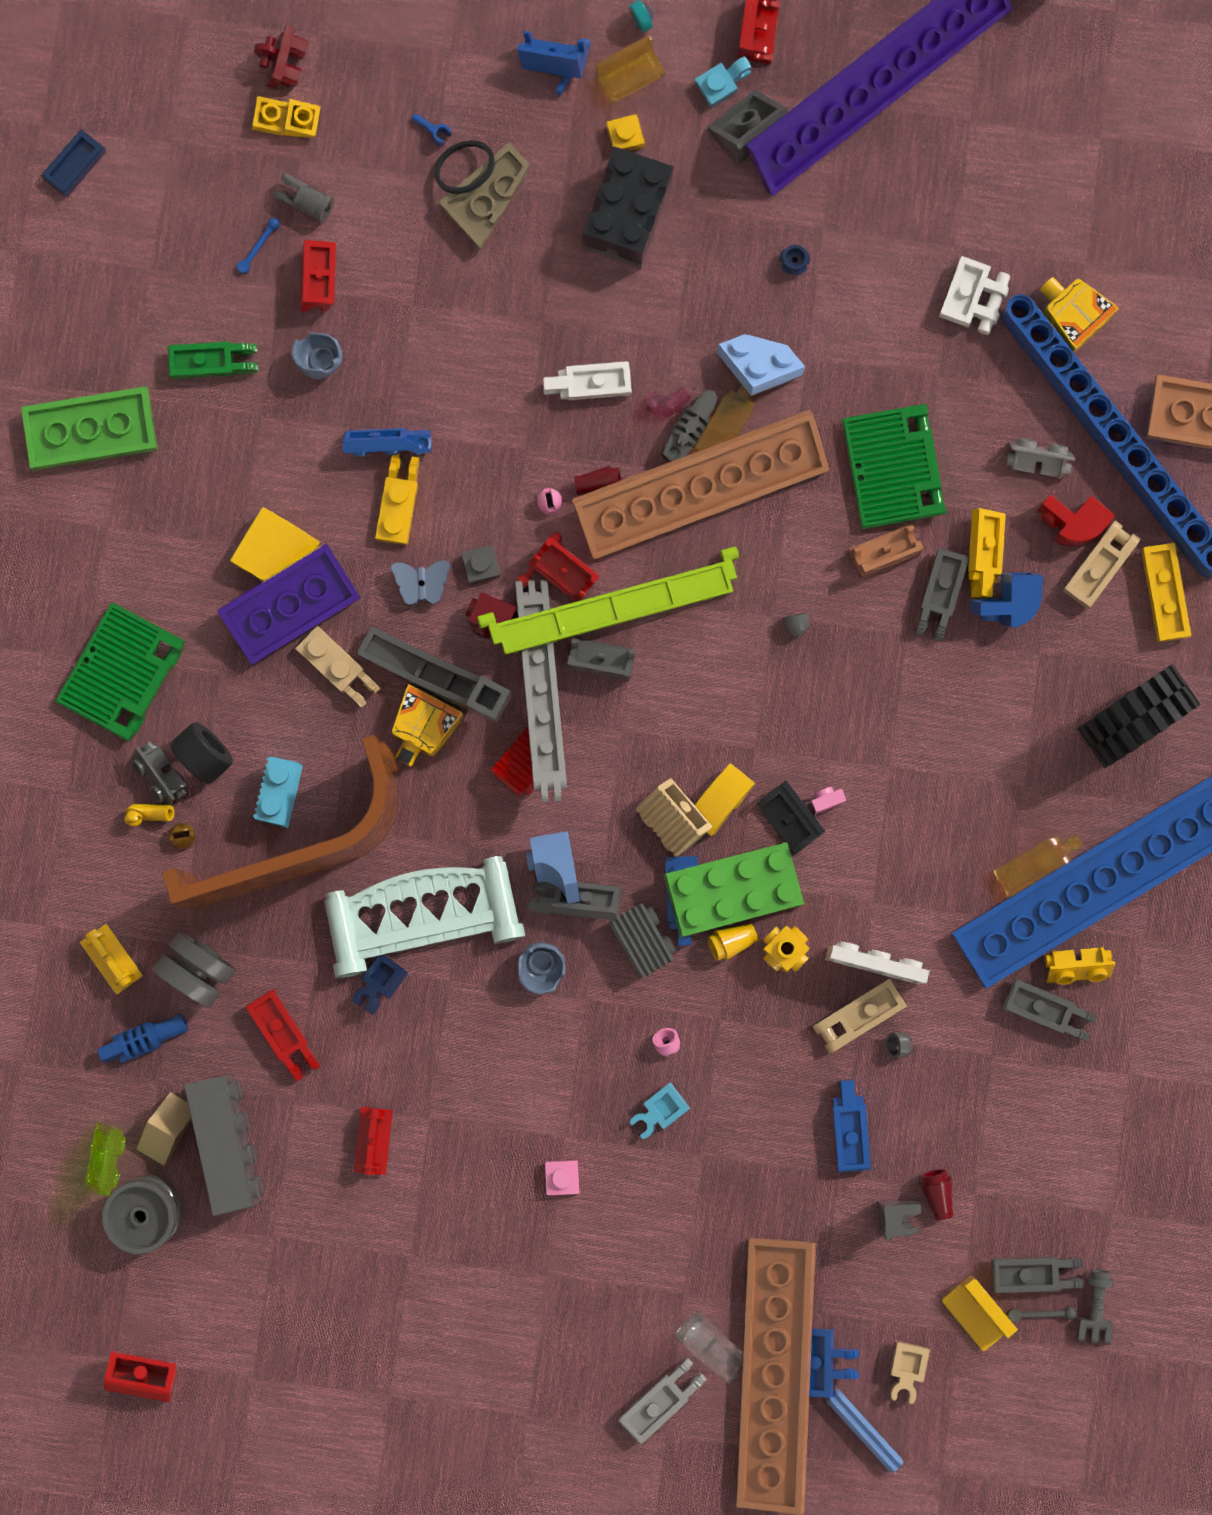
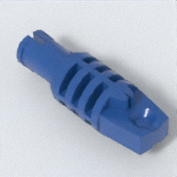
M181 1013L156 1024L148 1021L112 1036V1043L97 1050L101 1061L104 1063L120 1059V1062L124 1063L160 1048L165 1040L188 1032V1025Z

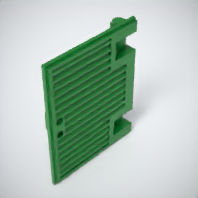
M926 403L842 419L862 529L947 514L941 491V479L932 431L929 426ZM915 417L917 431L909 433L907 419ZM929 491L931 505H922L920 492Z
M111 602L55 702L129 742L140 729L146 718V712L167 674L175 667L184 651L183 647L186 641ZM161 641L171 646L164 660L154 655ZM123 708L133 713L126 727L116 722Z

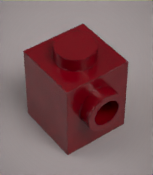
M481 592L478 600L475 598L471 600L466 616L470 617L468 622L474 628L472 632L490 640L491 635L488 627L480 629L477 616L493 612L497 624L515 619L517 608Z

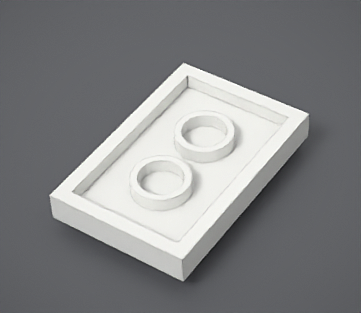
M843 941L837 942L836 946L833 945L827 948L825 956L827 961L917 985L927 983L929 970L921 969L922 962L907 958L900 959L899 962L891 961V954L878 950L868 951V954L858 952V945Z

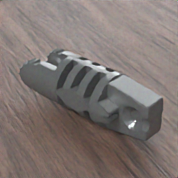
M711 389L703 391L692 406H686L672 428L661 456L665 460L672 462L685 457L695 447L710 423L708 417L718 401L717 393H714Z

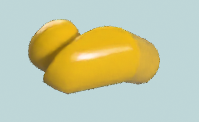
M132 804L125 810L127 814L124 817V821L132 827L141 825L142 820L172 821L175 811L171 805Z

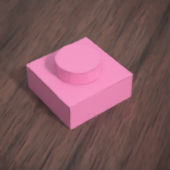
M831 786L814 793L816 799L812 800L809 805L813 815L845 803L846 798L842 789L833 791Z
M578 1160L545 1162L547 1195L579 1194Z

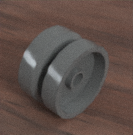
M176 930L167 944L169 949L181 958V961L169 955L160 954L151 966V969L183 994L201 1005L211 1008L220 994L218 989L206 978L209 977L218 983L227 984L236 972V969L208 945Z
M155 1175L136 1176L115 1189L106 1200L102 1213L103 1229L109 1240L120 1250L132 1254L150 1253L168 1241L180 1227L183 1217V1203L176 1187L165 1178ZM139 1210L145 1212L146 1219L143 1218L144 1213H139Z

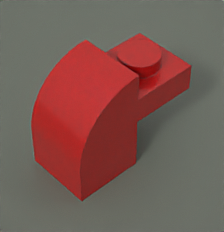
M1051 494L1037 509L1041 513V519L1052 528L1058 527L1061 530L1053 540L1067 547H1080L1089 544L1116 516L1092 495L1075 514Z

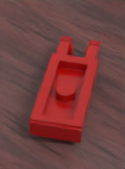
M271 989L245 1006L278 1059L284 1062L297 1082L303 1078L302 1071L290 1055L299 1049L304 1055L307 1064L313 1070L320 1067V1063L307 1045L309 1042L275 989Z

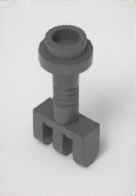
M1092 1269L1091 1275L1087 1276V1283L1093 1286L1090 1318L1078 1317L1077 1341L1084 1342L1086 1329H1090V1343H1098L1099 1331H1103V1344H1111L1113 1322L1111 1320H1103L1106 1288L1113 1287L1114 1281L1109 1271Z

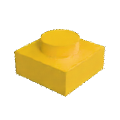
M637 114L607 121V130L612 148L616 146L632 151L645 147Z

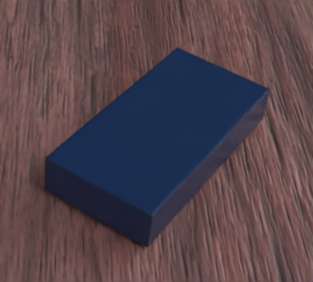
M80 129L41 174V177L67 198L107 151L105 147Z

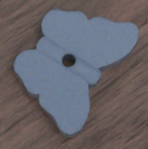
M448 561L435 562L426 570L423 567H418L415 570L404 563H394L391 565V571L395 576L397 585L400 587L399 592L407 605H415L419 600H427V602L433 605L440 602L444 592L443 585L446 584L447 575L451 569ZM420 582L425 583L423 586H419Z

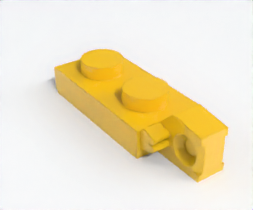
M981 508L972 510L968 568L969 580H972L971 598L987 599L993 597V584H996L998 576H1001L1005 513Z

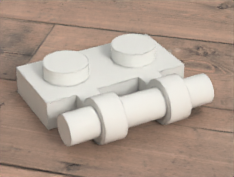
M961 256L939 317L969 327L974 316L981 320L978 332L989 335L992 326L997 324L999 319L998 309L1001 301L1007 297L1009 291L1007 285L1010 275L999 272L996 281L988 279L991 266ZM982 291L990 294L986 307L978 304Z

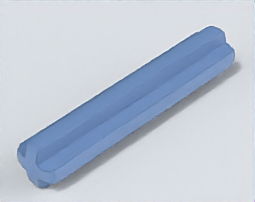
M835 1390L834 1396L827 1398L829 1406L890 1473L897 1471L903 1464L902 1458L840 1390Z

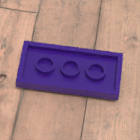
M324 543L217 609V612L251 665L360 599V596L327 543Z

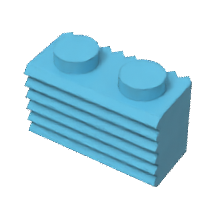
M270 756L267 758L269 763L265 765L267 769L263 771L265 773V776L262 777L264 782L261 783L263 788L259 790L261 795L257 796L259 798V801L256 802L258 807L255 808L256 814L253 817L260 823L288 828L303 766L298 762Z

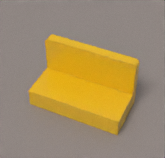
M971 1275L942 1298V1303L982 1351H986L1003 1335L1009 1338L1018 1330L980 1283Z

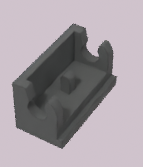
M579 638L572 639L567 663L569 670L630 681L636 649Z
M914 1200L877 1201L879 1235L883 1238L890 1240L893 1239V1236L913 1235L919 1231V1228L911 1227V1223H908L906 1215L915 1216L922 1214L920 1203Z

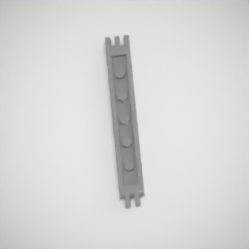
M546 579L540 580L541 591L535 592L534 580L528 581V592H523L522 581H515L518 618L550 609ZM553 642L521 651L534 791L540 790L541 802H548V790L553 789L554 801H561V789L567 788Z

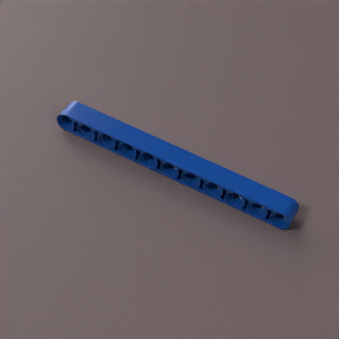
M1023 294L1013 296L1002 313V321L1006 328L1195 570L1203 577L1212 578V567L1207 563L1206 559L1207 554L1212 555L1211 527L1034 301ZM1011 308H1021L1025 312V317H1015L1011 312ZM1030 333H1041L1045 342H1035L1031 338ZM1057 356L1061 358L1064 367L1058 368L1053 366L1050 362V357ZM1069 382H1079L1083 387V392L1073 391L1069 386ZM1089 406H1098L1102 411V417L1091 415ZM1115 430L1119 432L1122 441H1112L1108 436V431ZM1128 455L1137 456L1141 461V467L1132 466L1128 461ZM1147 481H1157L1160 485V492L1151 491ZM1167 505H1175L1180 511V517H1172L1167 511ZM1188 529L1195 530L1198 533L1199 543L1191 542L1188 539Z

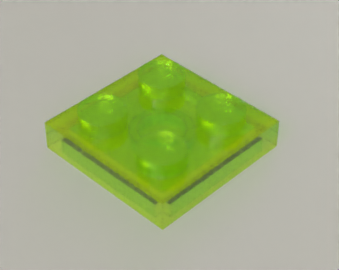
M96 1122L84 1187L97 1195L110 1196L112 1188L115 1189L118 1184L119 1169H116L118 1155L122 1156L126 1139L125 1136H122L123 1130L109 1123Z

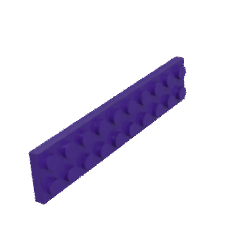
M932 0L746 145L765 190L774 196L1013 10L1010 0Z

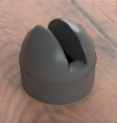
M808 613L783 617L786 631L793 636H801L809 628Z
M903 1032L888 1034L885 1042L888 1055L892 1059L904 1058L910 1055L914 1049L910 1042L912 1038Z

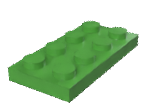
M146 386L21 407L29 465L32 471L158 450L149 389Z
M787 842L663 875L680 937L804 905Z

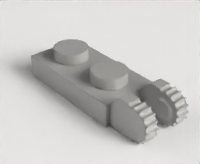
M688 1358L674 1368L669 1375L666 1373L618 1418V1421L639 1445L644 1443L689 1401L688 1397L706 1381V1378L701 1373L696 1375L683 1390L674 1383L693 1364Z

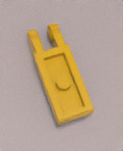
M400 454L392 455L389 477H386L375 537L376 541L408 545L418 489V482L416 481L419 457L411 458L408 468V480L397 479L401 464Z

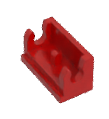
M746 0L738 60L745 56L748 61L772 63L780 6L779 1Z
M304 240L301 249L299 311L308 312L311 310V307H320L321 312H326L329 310L330 305L334 306L336 242Z
M551 537L545 541L527 564L573 602L580 601L600 577Z

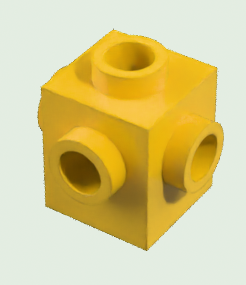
M786 925L781 930L776 926L763 939L767 944L762 949L766 954L763 959L776 972L781 969L785 973L790 968L796 972L809 959L805 955L810 949L805 944L809 939L795 926L790 929ZM785 942L793 946V951L790 955H785L781 951V946Z

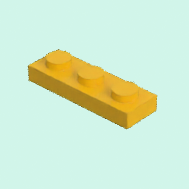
M1175 543L1143 547L1141 554L1157 643L1191 637Z

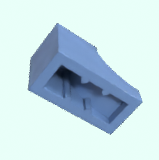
M568 831L530 838L532 851L526 852L529 871L535 870L537 882H548L558 887L565 895L567 904L580 902Z

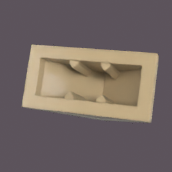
M170 1092L148 1120L137 1150L165 1166L192 1121L189 1103Z

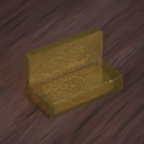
M650 35L596 64V80L610 104L665 75V70L653 51V40Z

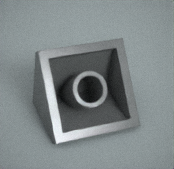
M754 90L707 126V129L735 164L738 165L750 155L746 145L787 114L788 110L786 106Z

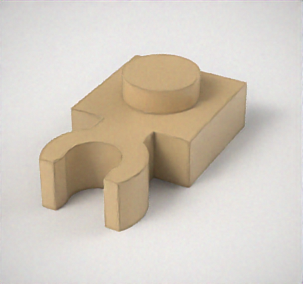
M896 1341L890 1375L899 1378L890 1389L892 1400H897L899 1390L907 1389L909 1391L907 1402L914 1404L917 1394L913 1383L914 1381L924 1382L930 1352L929 1348Z

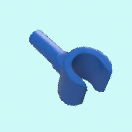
M416 113L412 116L414 122L432 134V140L435 145L443 146L445 144L442 139L437 137L436 134L438 132H444L451 137L452 132L449 126L445 124L435 126Z

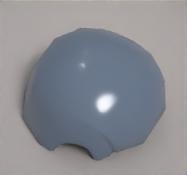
M310 332L305 339L295 340L293 343L291 356L297 369L306 377L315 380L324 379L340 368L343 352L338 341L329 334Z
M542 941L528 945L518 957V979L529 992L538 995L551 993L556 990L558 983L565 976L564 955L553 944Z

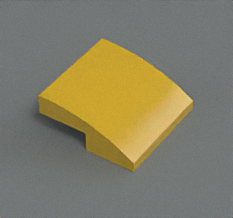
M262 507L230 562L263 582L318 548L320 542L295 525Z

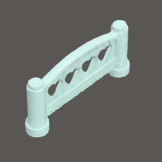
M502 856L484 859V866L479 869L445 867L401 874L374 884L351 897L345 896V891L343 890L325 894L326 900L324 903L336 958V964L333 965L335 978H346L366 973L365 959L490 931H492L494 944L525 938L524 926L518 922L506 862H503ZM470 884H477L480 887V893L472 914L454 898L453 891L456 887L462 886L467 888ZM443 890L448 893L449 898L439 921L422 904V897L427 893L435 896L438 891ZM412 897L416 899L417 906L407 928L391 912L390 905L395 900L404 902L406 898ZM381 904L385 907V914L378 932L375 934L359 918L358 913L363 907L372 909L373 906Z

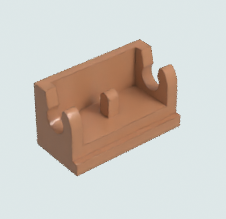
M907 525L850 548L849 551L860 578L862 579L919 556L924 548L921 541H916L913 533L915 531L914 526Z

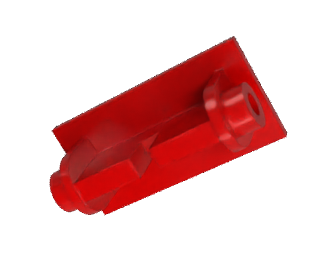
M360 1107L353 1172L365 1175H386L393 1110Z

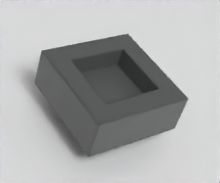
M493 545L462 552L470 585L500 577Z

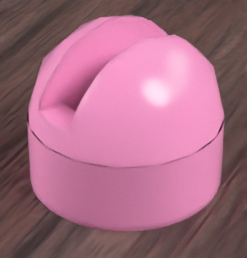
M552 488L542 490L537 496L538 509L546 515L556 514L562 507L560 493ZM548 493L552 495L554 507L551 508L547 506L545 494Z
M664 1028L654 1034L653 1044L660 1055L669 1057L668 1055L676 1054L680 1049V1039L676 1030ZM670 1040V1043L664 1044L665 1041Z

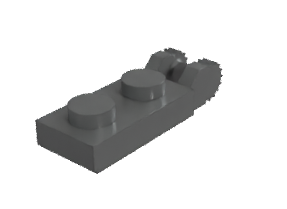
M938 548L920 610L922 611L915 634L923 635L927 628L929 613L941 616L934 632V640L942 641L948 620L953 615L969 561L968 556Z
M536 881L532 891L542 897H531L528 907L531 911L538 914L548 915L553 912V914L616 921L623 895L622 888L619 886L577 882L580 902L567 904L565 895L558 887L548 882Z
M1013 979L1001 1008L1060 1034L1066 1033L1085 1042L1088 1041L1090 1035L1084 1030L1069 1026L1070 1017L1073 1014L1088 1023H1095L1097 1018L1096 1015L1076 1007V1004L1018 979Z
M990 1258L993 1293L1049 1292L1084 1287V1279H1059V1268L1075 1269L1083 1267V1259Z

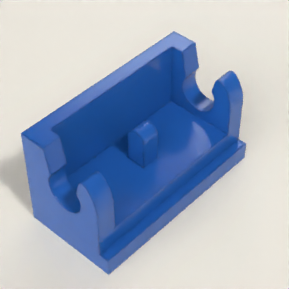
M523 32L525 43H519L517 49L522 69L582 79L589 54L586 41L578 40V46L533 39L532 32Z

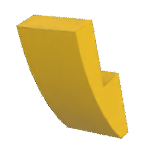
M257 96L251 130L284 136L315 138L321 106L292 99L289 100V103Z
M729 764L695 804L696 808L713 826L707 832L710 836L716 834L731 812L739 807L756 784L733 764Z

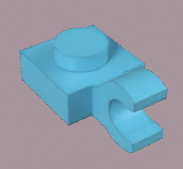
M744 56L734 62L727 70L720 63L695 79L696 86L711 109L738 92L735 83L751 74L749 70L751 65Z

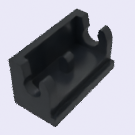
M787 780L756 803L784 842L788 843L794 855L826 832Z

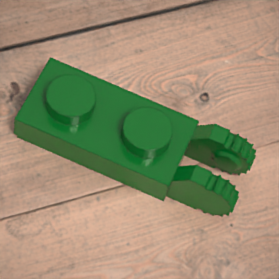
M229 341L167 345L170 379L233 376V373L241 375L258 372L257 363H233V354L253 355L257 353V345L253 343L231 344Z

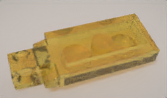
M743 385L737 393L730 390L728 395L725 394L694 448L695 452L740 435L755 406V403L749 401L752 396Z
M1077 834L1062 843L1058 836L1053 839H1047L995 869L993 872L1010 898L1072 861L1068 854L1082 847L1083 844Z

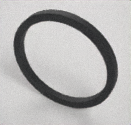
M467 140L456 143L445 150L437 160L434 168L436 182L441 189L448 193L463 194L471 192L489 179L494 170L495 158L491 149L483 142ZM466 147H478L488 153V168L476 182L464 187H450L441 181V167L444 161L455 151Z

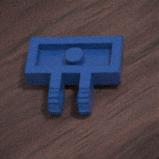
M812 1328L809 1397H833L834 1379H859L858 1370L853 1368L834 1369V1357L844 1359L859 1358L858 1349L834 1348V1329Z

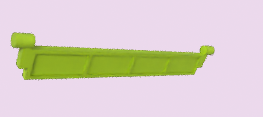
M736 546L720 550L721 563L497 624L494 613L491 612L477 616L480 629L488 627L493 645L502 644L505 655L733 593L731 580L737 579V574L732 560L738 559L739 553Z

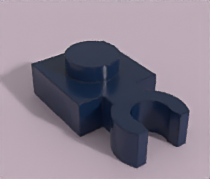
M378 956L362 978L368 985L358 990L354 994L352 1001L361 1006L369 998V1003L364 1009L373 1015L380 1006L381 996L384 995L390 999L408 972L386 956Z

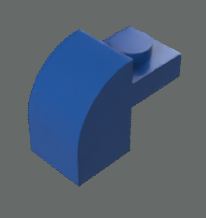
M1034 572L1001 573V598L970 599V612L980 615L981 620L984 621L1000 620V624L1008 627H1018L1027 623L1034 617L1041 605L1043 575Z

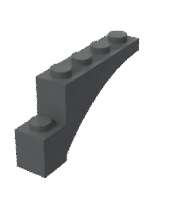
M373 626L369 629L356 653L357 656L468 714L472 711L495 724L499 721L512 696L510 690L495 682L427 654Z

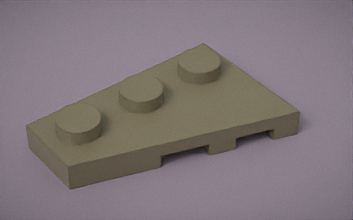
M510 142L494 155V170L483 185L468 193H449L439 201V206L479 251L482 250L530 170V164ZM489 160L457 187L468 186L480 179L488 168Z

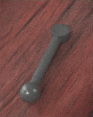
M1073 1307L1055 1311L1020 1312L1016 1308L1008 1311V1318L1012 1322H1018L1021 1318L1065 1317L1068 1320H1073L1077 1316V1312Z

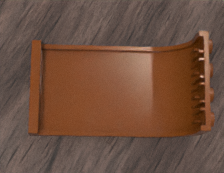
M375 735L362 738L373 774L374 793L365 817L351 831L340 837L198 881L197 876L177 868L163 871L162 875L171 904L194 911L343 864L371 852L389 833L398 809V788L393 772L399 770L391 749L388 748L385 741L380 742Z

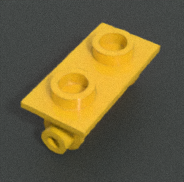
M107 923L97 930L93 929L85 935L86 938L79 942L116 995L143 976Z
M1103 947L1080 949L1081 960L1076 961L1074 950L1051 951V955H1045L1046 968H1050L1046 982H1056L1059 985L1071 984L1077 980L1101 982L1111 978L1115 961H1112L1111 951L1104 950Z

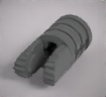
M284 172L281 181L299 191L295 198L285 192L275 191L273 198L297 211H301L305 215L307 214L319 223H324L332 211L334 198L319 192L315 188H311L310 185Z

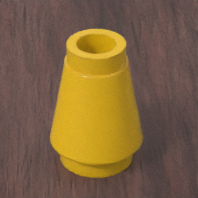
M752 924L714 931V935L708 937L709 948L716 961L722 959L727 961L753 943L758 942V936Z

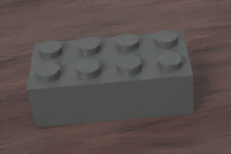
M225 1075L186 1084L185 1090L213 1216L249 1208L260 1203V1196L264 1195V1186L261 1177L255 1176L253 1164L257 1163V1155L254 1145L248 1144L246 1132L250 1131V1123L247 1113L241 1112L239 1100L243 1099L240 1081L234 1080L233 1075Z

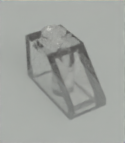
M696 1310L675 1333V1336L697 1359L727 1383H730L743 1368L744 1352L699 1311Z

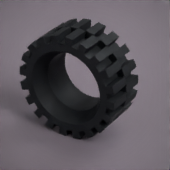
M1171 664L1079 726L1077 730L1105 769L1163 732L1201 704L1174 665Z

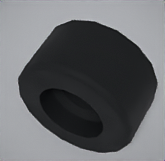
M197 722L191 723L172 741L171 748L178 760L193 776L206 784H211L217 780L233 763L232 756L225 745L209 729Z

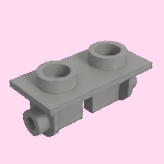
M1018 438V442L1009 441L1011 449L1015 451L1014 454L1008 453L1006 465L1012 466V470L1034 473L1037 461L1042 462L1040 474L1058 478L1063 476L1069 477L1071 464L1066 462L1067 459L1074 461L1075 457L1072 452H1068L1067 446L1051 443L1049 448L1036 446L1037 441L1027 438Z

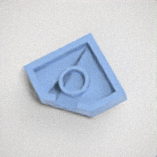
M743 334L718 345L717 354L751 396L802 376L805 369L803 363L789 346Z

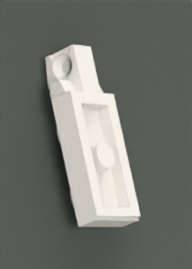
M627 361L566 366V369L558 370L559 376L543 378L544 395L560 394L561 400L628 396L632 394L629 362Z

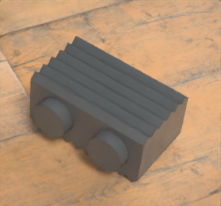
M641 903L618 916L616 921L611 920L608 922L639 979L674 961L671 954L676 952V949L668 935L661 937L655 926L660 924V921L651 906L645 909Z

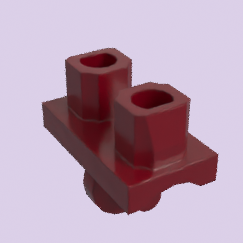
M287 24L284 32H281L279 35L277 47H274L276 38L268 35L265 43L255 44L253 51L255 55L261 57L260 67L267 69L270 61H273L266 85L273 89L278 84L290 87L297 85L301 68L287 64V58L289 55L302 60L309 41L295 35V27Z

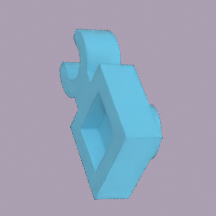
M670 1082L644 1103L649 1112L638 1113L630 1120V1124L633 1125L639 1120L646 1122L647 1130L640 1135L644 1139L654 1132L657 1122L664 1130L687 1112L690 1107Z

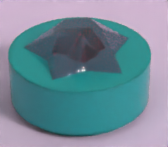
M641 0L629 4L631 15L641 32L645 33L654 28L652 23L654 14L651 7L642 3Z

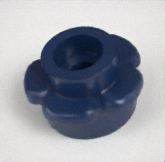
M790 245L780 253L779 261L782 263L781 268L787 274H803L807 270V264L810 263V255L802 246ZM792 258H796L798 261L793 263Z

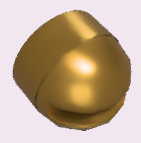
M178 823L171 828L169 839L173 846L179 849H188L196 841V832L192 826L186 823ZM189 831L190 837L174 839V834Z

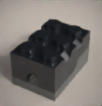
M614 146L604 178L597 191L593 208L589 213L582 232L583 249L642 269L673 183L674 166Z

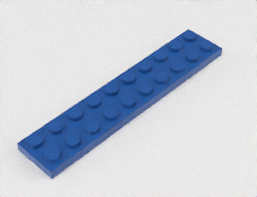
M1212 776L952 932V937L984 989L989 988L1211 853Z

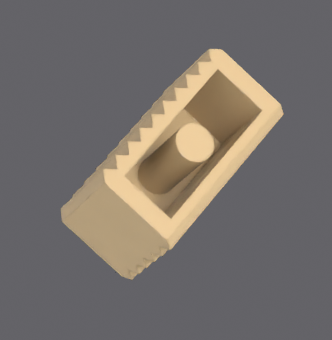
M672 778L659 785L636 807V812L640 813L642 821L647 826L652 827L654 832H657V836L661 837L664 847L673 852L676 857L691 848L713 827Z

